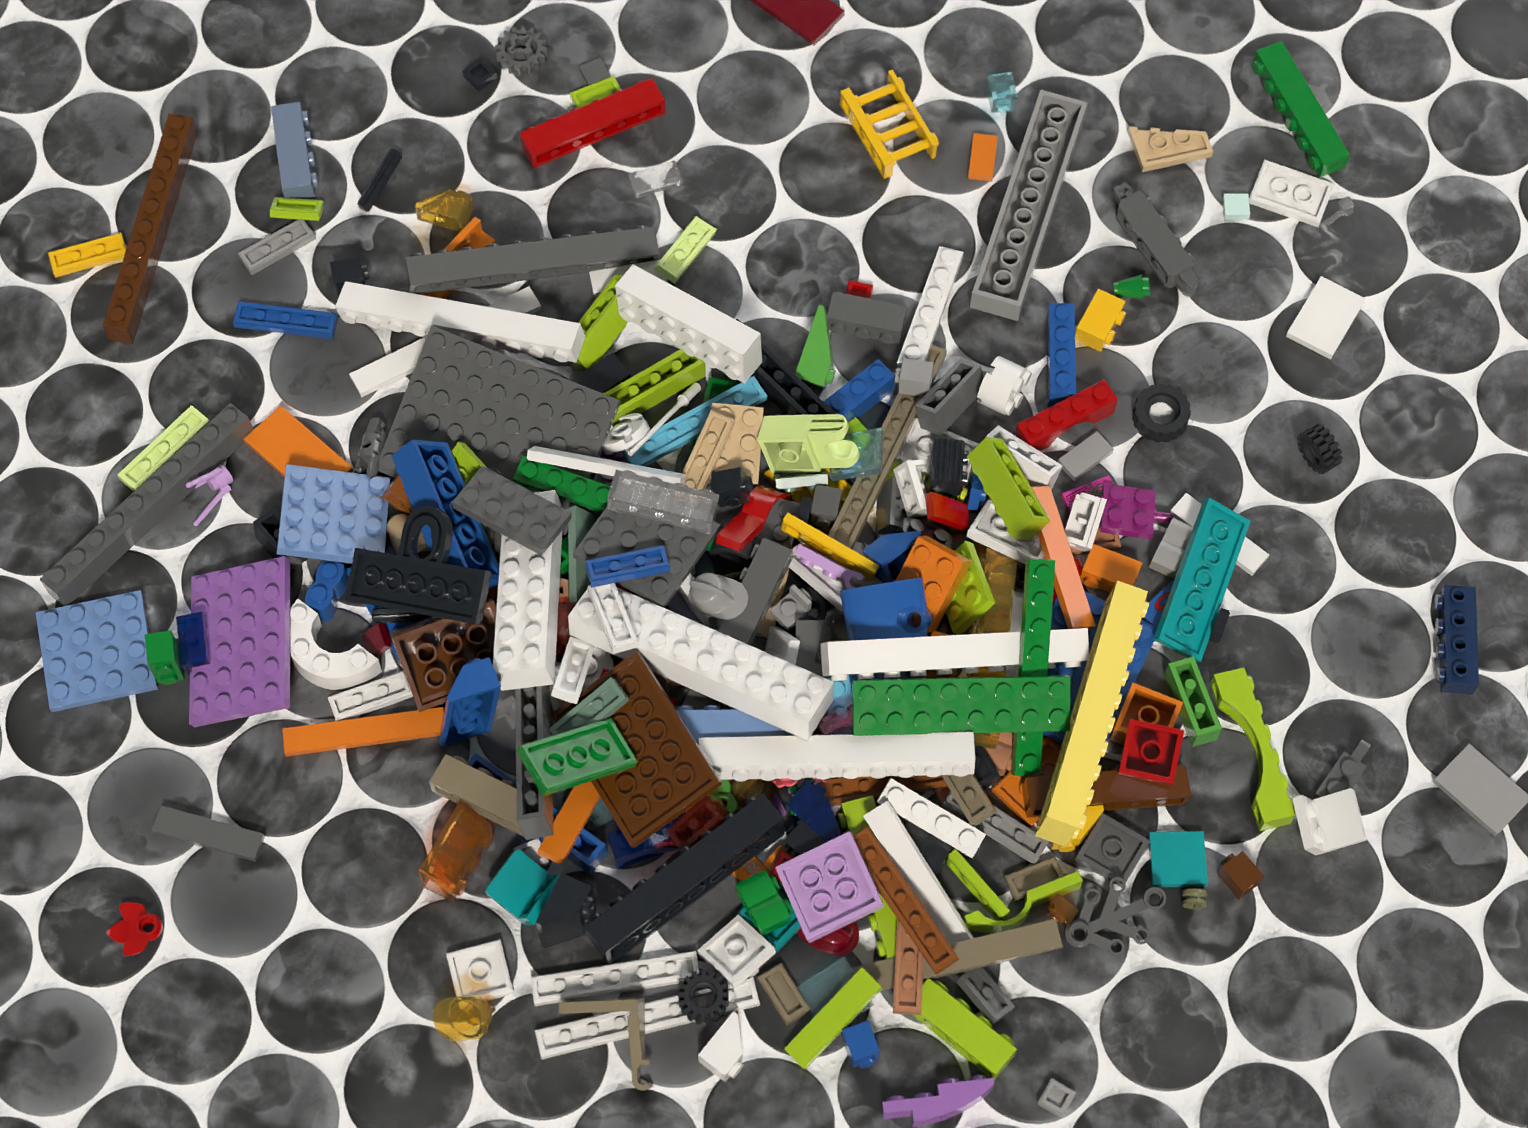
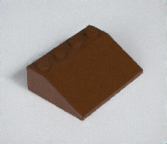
M490 595L486 599L482 625L432 616L389 632L419 712L446 703L447 696L463 665H466L470 660L490 658L493 666L497 608Z

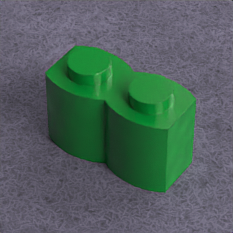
M763 870L735 884L736 893L742 905L749 914L757 932L762 937L791 923L790 914L793 913V910L786 898L781 899L777 893L780 887L774 875L769 876Z

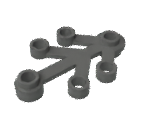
M1114 877L1109 882L1110 891L1100 918L1089 923L1094 905L1099 903L1101 895L1097 889H1088L1084 894L1085 902L1079 919L1069 923L1066 928V939L1074 947L1081 948L1090 943L1108 950L1113 956H1120L1124 952V943L1119 939L1111 941L1095 934V932L1106 928L1134 939L1137 944H1146L1150 939V933L1146 928H1135L1119 921L1147 908L1151 910L1161 909L1166 903L1165 892L1158 887H1152L1145 892L1144 898L1114 911L1120 893L1126 888L1124 879ZM1116 880L1120 881L1123 885L1119 891L1114 890L1112 887V883ZM1089 892L1097 894L1098 899L1095 902H1090L1087 899ZM1150 895H1158L1160 898L1159 903L1152 904L1149 901ZM1076 929L1084 931L1082 939L1075 938L1074 931ZM1144 931L1147 935L1146 940L1139 941L1136 938V933ZM1114 942L1119 943L1122 947L1118 953H1114L1111 950V945Z

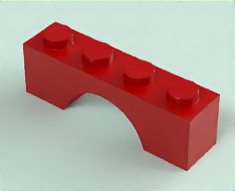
M1104 379L1018 423L1015 436L1038 451H1042L1050 447L1057 437L1071 427L1083 422L1094 424L1114 414L1118 398Z

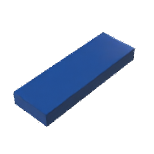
M664 545L585 561L591 588L670 572V564Z

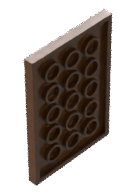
M638 651L631 654L582 690L577 702L578 705L611 677L617 681L630 699L609 718H612L638 762L633 768L591 782L626 840L633 848L637 847L723 784ZM566 702L550 715L556 723L577 705Z

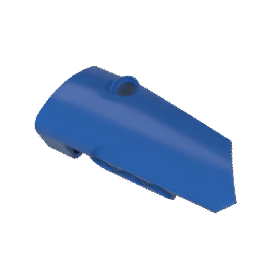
M923 578L840 591L848 641L927 637V629L932 624V615L927 609ZM916 612L922 618L919 626L913 623V615ZM910 671L900 672L901 677L884 678V673H874V679L924 678V676L910 677ZM858 674L849 675L851 687L852 680H858Z

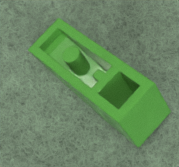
M819 305L795 375L804 383L826 389L827 384H832L836 370H833L834 364L827 311L824 306Z

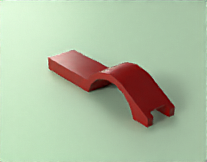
M759 485L755 487L750 493V503H744L742 511L717 534L716 543L740 552L764 529L767 517L775 503L779 499L792 501L793 495L769 486Z

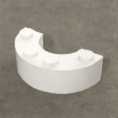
M296 600L290 609V656L295 667L304 678L325 689L347 690L368 683L382 672L379 660L359 644L351 650L342 653H329L321 649L316 644L317 634L322 627L318 613L301 600Z

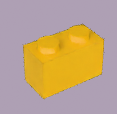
M1098 289L1077 326L1075 341L1099 352H1102L1106 344L1110 346L1116 334L1113 331L1115 326H1121L1127 312L1123 310L1126 301Z

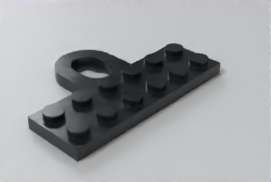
M422 506L411 512L404 523L398 555L355 548L345 600L482 625L491 572L447 564L453 537L452 522L443 510L431 506ZM428 525L431 528L433 549L428 557L422 559L418 555L417 544L422 527Z

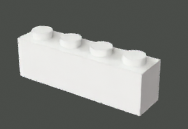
M892 778L889 779L876 801L879 804L889 801L896 814L970 858H973L986 836L985 833Z

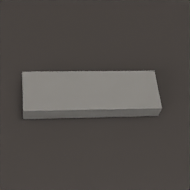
M298 219L238 253V256L252 276L316 240V237L305 220Z

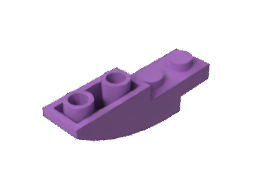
M985 1075L970 1077V1081L959 1082L957 1078L942 1080V1084H937L936 1096H932V1093H920L912 1099H904L903 1096L889 1097L887 1101L882 1102V1119L911 1116L912 1128L944 1121L966 1111L986 1097L993 1090L994 1078L987 1079Z

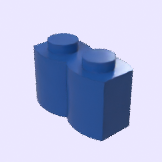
M324 560L317 569L316 582L310 586L306 593L305 604L318 613L321 621L328 622L333 618L338 607V599L347 589L348 576L344 564Z

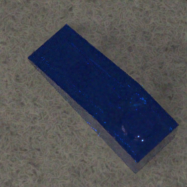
M805 780L784 804L826 842L841 836L842 833L830 802L824 795L827 790L816 780L812 783Z
M686 818L672 820L635 848L630 846L621 830L607 834L608 844L617 869L695 844Z

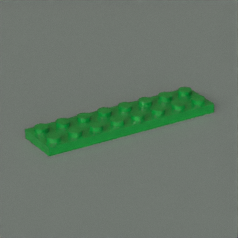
M1070 676L852 680L853 736L916 735L945 732L1070 731Z

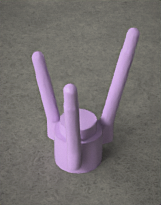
M223 465L186 484L187 488L197 485L196 488L207 483L213 491L220 490L194 521V526H198L220 499L231 491L229 484L233 482V478Z

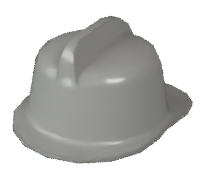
M704 573L689 583V603L694 610L718 619L729 620L738 617L747 607L749 599L747 590L736 580L714 573Z

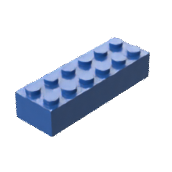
M411 440L394 453L392 459L413 511L422 506H431L443 510L449 516L453 526V537L447 564L490 571L491 578L488 591L498 585L499 565L482 524L453 508L452 502L463 490L465 483L448 443ZM425 525L421 530L431 552L433 549L431 528Z

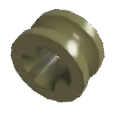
M1187 889L1182 892V896L1185 898L1182 902L1183 907L1202 909L1208 906V902L1204 900L1207 897L1206 890Z

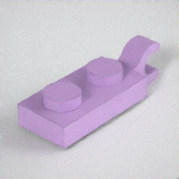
M799 544L794 553L801 557L799 559L801 563L811 568L817 565L824 569L822 574L833 580H836L837 577L842 578L847 589L856 588L851 583L854 577L861 580L865 578L862 573L850 570V568L805 544Z

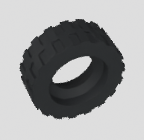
M1153 384L1149 388L1143 389L1136 398L1132 414L1135 429H1138V433L1141 436L1143 435L1146 439L1157 443L1175 440L1184 433L1191 415V405L1187 401V396L1180 389H1176L1169 384ZM1155 403H1166L1173 409L1174 417L1169 423H1156L1149 416L1150 407Z

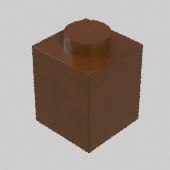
M1243 851L1236 856L1233 853L1228 855L1220 863L1222 867L1218 876L1238 900L1260 885L1264 877Z

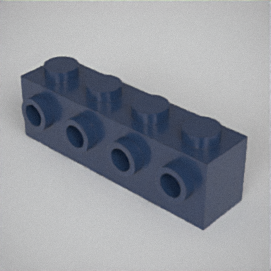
M1444 585L1440 593L1435 595L1434 601L1435 609L1439 610V618L1435 622V633L1439 634V642L1436 645V658H1440V667L1437 668L1436 680L1437 683H1441L1442 693L1473 695L1479 686L1476 587Z

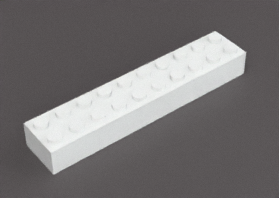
M617 588L639 641V647L614 655L626 659L638 651L652 672L807 741L809 740L833 701V681ZM587 589L568 615L569 635L612 654Z

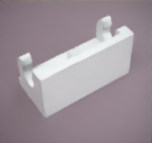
M924 459L906 460L893 469L907 518L927 516L925 499L927 492L920 472L921 466L926 465Z
M1086 493L1076 494L1065 528V534L1071 548L1086 553L1092 549L1107 499Z

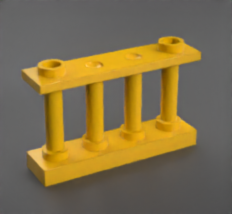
M893 70L888 71L887 85L861 96L853 95L850 88L840 91V106L884 179L893 176V166L900 159L924 149L927 150L931 159L936 157L937 147L939 146L938 139L934 133L929 131L906 93L903 80L900 77L897 78ZM891 93L898 102L871 115L865 114L862 110V105ZM901 112H904L909 121L881 134L879 132L876 133L873 128V124ZM911 131H915L920 141L892 153L891 151L887 152L884 147L885 142Z

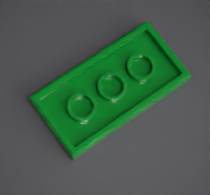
M612 718L519 746L517 749L519 757L542 796L633 768L638 762Z

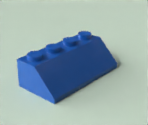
M479 658L467 662L466 665H463L447 696L439 738L440 748L491 732L501 685L490 658L483 660Z

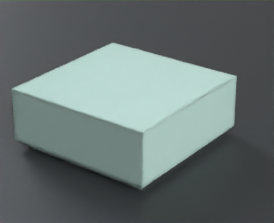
M1248 194L1223 195L1224 219H1249Z

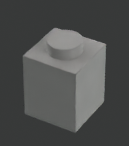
M903 358L902 367L896 368L895 383H899V394L924 397L931 389L934 362Z

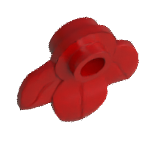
M125 902L119 905L123 920L113 925L106 933L113 941L124 944L123 954L125 956H133L141 953L149 941H153L160 936L163 925L159 917L154 914H148L143 905ZM151 924L154 926L151 932L144 931L147 925Z

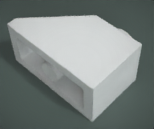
M734 1011L698 1054L699 1062L724 1082L730 1076L735 1078L743 1067L741 1063L743 1061L739 1019L738 1014Z

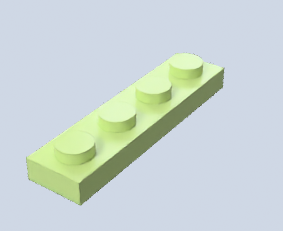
M191 405L117 474L118 478L132 491L137 490L201 431L210 420Z

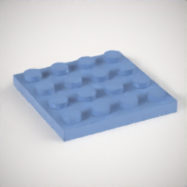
M286 464L277 554L352 564L355 548L385 553L388 502L381 496L389 487L390 478L381 476L370 478L365 474Z
M141 590L36 612L49 709L51 712L158 690L157 682L147 664L144 634H149Z

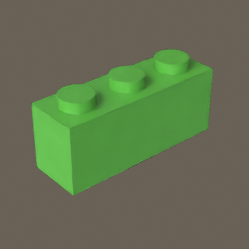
M1194 656L1169 663L1164 677L1172 697L1183 702L1179 715L1191 746L1195 747L1217 740L1222 727Z

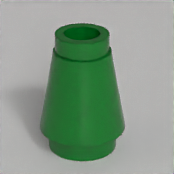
M1141 274L1113 282L1115 297L1144 299V297L1150 296L1148 276L1142 277Z

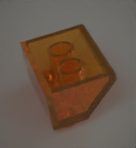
M459 801L419 869L424 888L451 902L455 900L457 895L461 896L467 886L466 879L470 872L474 873L477 870L481 861L479 856L483 849L487 850L494 839L491 823L462 801Z

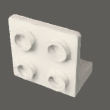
M1349 788L1314 800L1303 795L1292 798L1306 851L1314 855H1320L1366 841L1367 838L1354 789Z

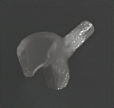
M1345 197L1338 202L1340 210L1324 221L1327 226L1343 215L1349 216L1353 213L1354 203L1350 197Z

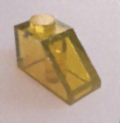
M448 189L416 203L415 210L417 219L420 221L461 232L471 218L474 204L472 196L468 193Z

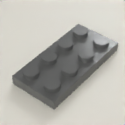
M484 466L478 470L452 502L453 508L541 556L571 520V512Z

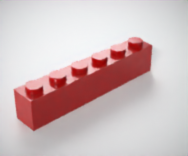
M653 78L639 81L627 89L618 90L612 95L596 99L586 106L574 108L564 115L550 118L535 127L526 128L523 132L519 133L521 147L534 169L666 114L665 99Z

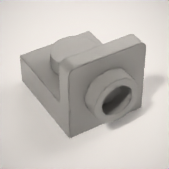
M793 584L789 588V594L770 609V614L787 631H790L796 625V620H802L811 612L812 599L803 588L798 589Z

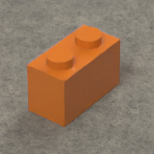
M1093 544L1083 567L1080 580L1092 589L1099 588L1110 594L1117 581L1134 586L1143 562Z

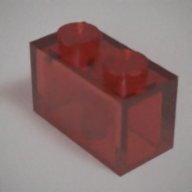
M707 795L666 830V833L680 850L688 845L692 847L700 841L699 837L709 829L715 830L719 827L721 821L730 812L717 796Z

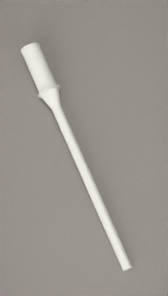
M693 383L682 395H679L676 405L628 452V455L632 456L680 407L687 406L689 401L701 390V386L698 383Z

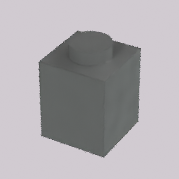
M816 485L810 524H815L819 528L833 527L839 515L842 489Z

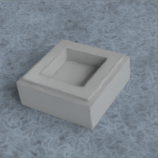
M1051 1078L1037 1105L1063 1118L1076 1092Z

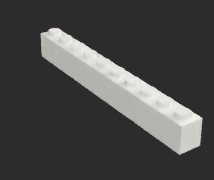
M346 281L335 306L341 319L350 324L362 323L372 328L383 327L389 328L394 332H411L421 337L428 336L431 326H434L490 349H504L514 354L519 352L526 353L536 358L548 357L559 362L570 361L576 363L585 339L580 323Z
M1088 628L1051 630L1048 669L1055 668V663H1064L1065 668L1081 667L1082 661L1090 660ZM1021 632L821 643L822 675L831 676L832 681L848 680V675L858 674L859 680L874 679V673H884V678L901 677L900 672L910 671V677L926 676V670H936V675L953 674L952 669L961 668L962 674L978 673V667H988V672L1004 671V666H1013L1014 671H1018Z
M973 732L872 736L811 735L808 741L798 736L699 738V746L720 780L734 779L736 781H745L747 779H762L771 781L780 778H789L791 780L818 778L824 780L830 777L854 779L857 777L883 778L885 776L909 778L920 775H927L929 777L955 775L962 777L974 774L975 770Z

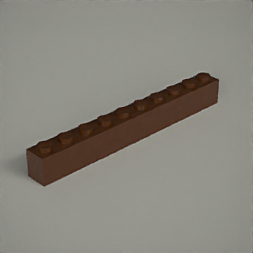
M168 114L104 319L103 328L108 339L111 341L134 344L198 134L193 117Z

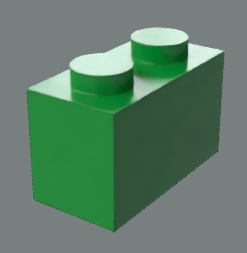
M172 630L144 634L147 664L158 684L171 685L179 680H184L182 652Z

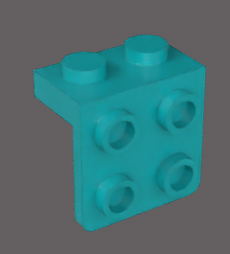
M514 850L487 885L485 893L525 926L535 925L560 875L549 874L521 850Z

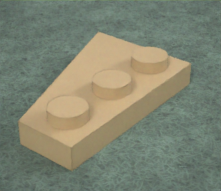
M1128 127V135L1142 172L1210 158L1213 155V149L1205 131L1176 130L1175 132H1163L1159 128H1151L1148 131L1137 130V127Z

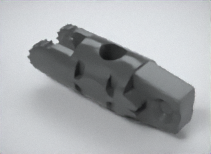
M380 418L370 419L367 430L363 434L354 473H366L370 478L377 476L380 454L386 441V424Z

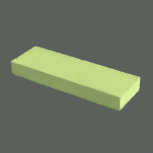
M696 216L657 263L655 271L675 284L712 239L717 229Z

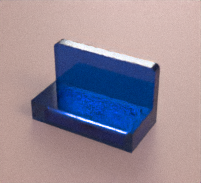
M203 612L176 617L180 664L189 676L193 667L210 664L206 620Z

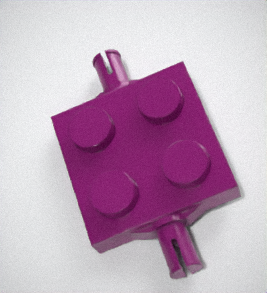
M1104 483L1102 498L1107 499L1100 520V532L1151 540L1155 521L1170 524L1172 513L1157 511L1155 506V490Z

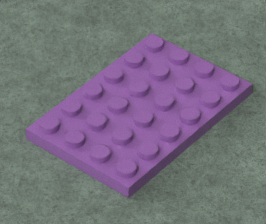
M283 556L192 576L189 724L193 727H199L290 708V559Z

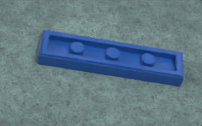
M238 301L233 325L235 328L334 339L338 315L332 312Z

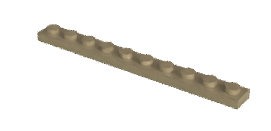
M934 345L931 346L926 360L934 362L932 384L947 355L946 349ZM898 392L828 535L852 550L917 417L915 405L923 398L921 396L899 394Z

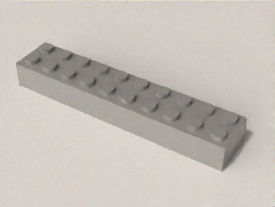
M1040 90L972 291L970 308L1015 321L1019 320L1084 122L1088 102Z

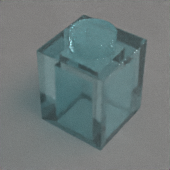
M1012 72L988 75L986 90L991 113H1006L1015 110L1017 92Z

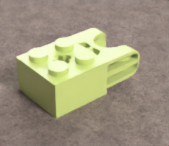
M840 414L764 416L757 438L771 473L821 472V468H848L854 466L860 456L854 442L842 440L847 434L849 425L846 418Z

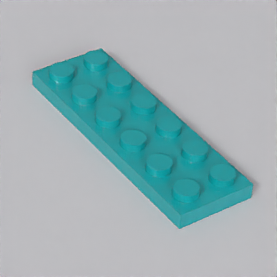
M1211 498L1203 499L1153 640L1186 658L1194 656L1196 662H1201L1250 525V520Z

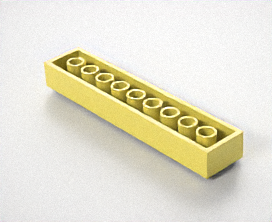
M1117 581L1104 603L1089 653L1090 660L1086 663L1070 716V731H1066L1036 829V837L1066 847L1071 839L1076 840L1079 830H1082L1087 818V814L1084 811L1086 806L1090 805L1093 798L1094 790L1091 788L1093 782L1097 781L1100 774L1101 765L1098 764L1100 758L1104 757L1108 747V742L1105 740L1107 734L1111 733L1115 723V718L1112 716L1114 710H1117L1120 705L1122 694H1119L1127 681L1129 671L1126 669L1128 663L1132 662L1136 651L1133 645L1135 640H1138L1142 630L1140 621L1142 617H1145L1149 602L1145 601L1148 593L1146 590Z

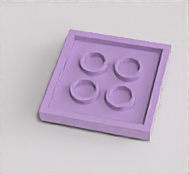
M850 831L775 867L809 943L885 907Z

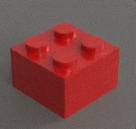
M1130 719L1118 775L1173 786L1184 730Z

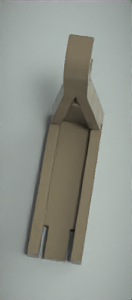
M644 998L573 999L559 1002V1014L629 1011L631 1015L627 1016L632 1083L638 1090H648L653 1087L650 1082L644 1084L640 1080L641 1065L649 1066L653 1062L645 1059Z

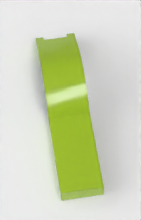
M1079 871L1027 891L1024 899V909L1016 917L1007 921L992 920L985 917L978 910L965 915L966 921L964 923L970 931L991 934L1018 928L1029 915L1031 908L1079 890L1083 880Z

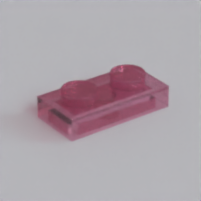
M852 704L847 706V711L840 715H837L835 712L822 719L823 723L819 727L821 735H834L852 726Z

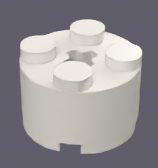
M997 356L991 364L995 369L990 373H986L977 395L979 400L977 402L1009 416L1014 407H1019L1023 399V394L1020 392L1023 386H1027L1032 372L1001 356Z

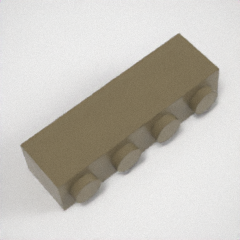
M445 754L429 781L431 790L525 837L517 822L516 786L508 780L503 779L499 781L493 778V775L484 768L479 767L475 769L469 766V763L459 756L451 757Z

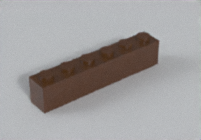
M1177 765L1173 786L1118 775L1120 767L1102 771L1097 781L1093 782L1091 789L1094 790V794L1089 806L1103 805L1104 811L1186 805L1192 796L1186 765ZM1036 773L1025 779L1022 791L1027 818L1041 816L1052 776Z

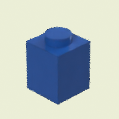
M869 1021L842 1029L841 1038L852 1068L860 1066L861 1069L876 1064V1060L880 1057V1050Z

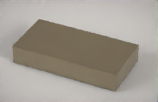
M1055 856L1005 875L1004 880L1016 903L1025 899L1027 891L1062 878L1064 875Z
M782 963L757 977V980L786 1026L810 1012L809 1006Z

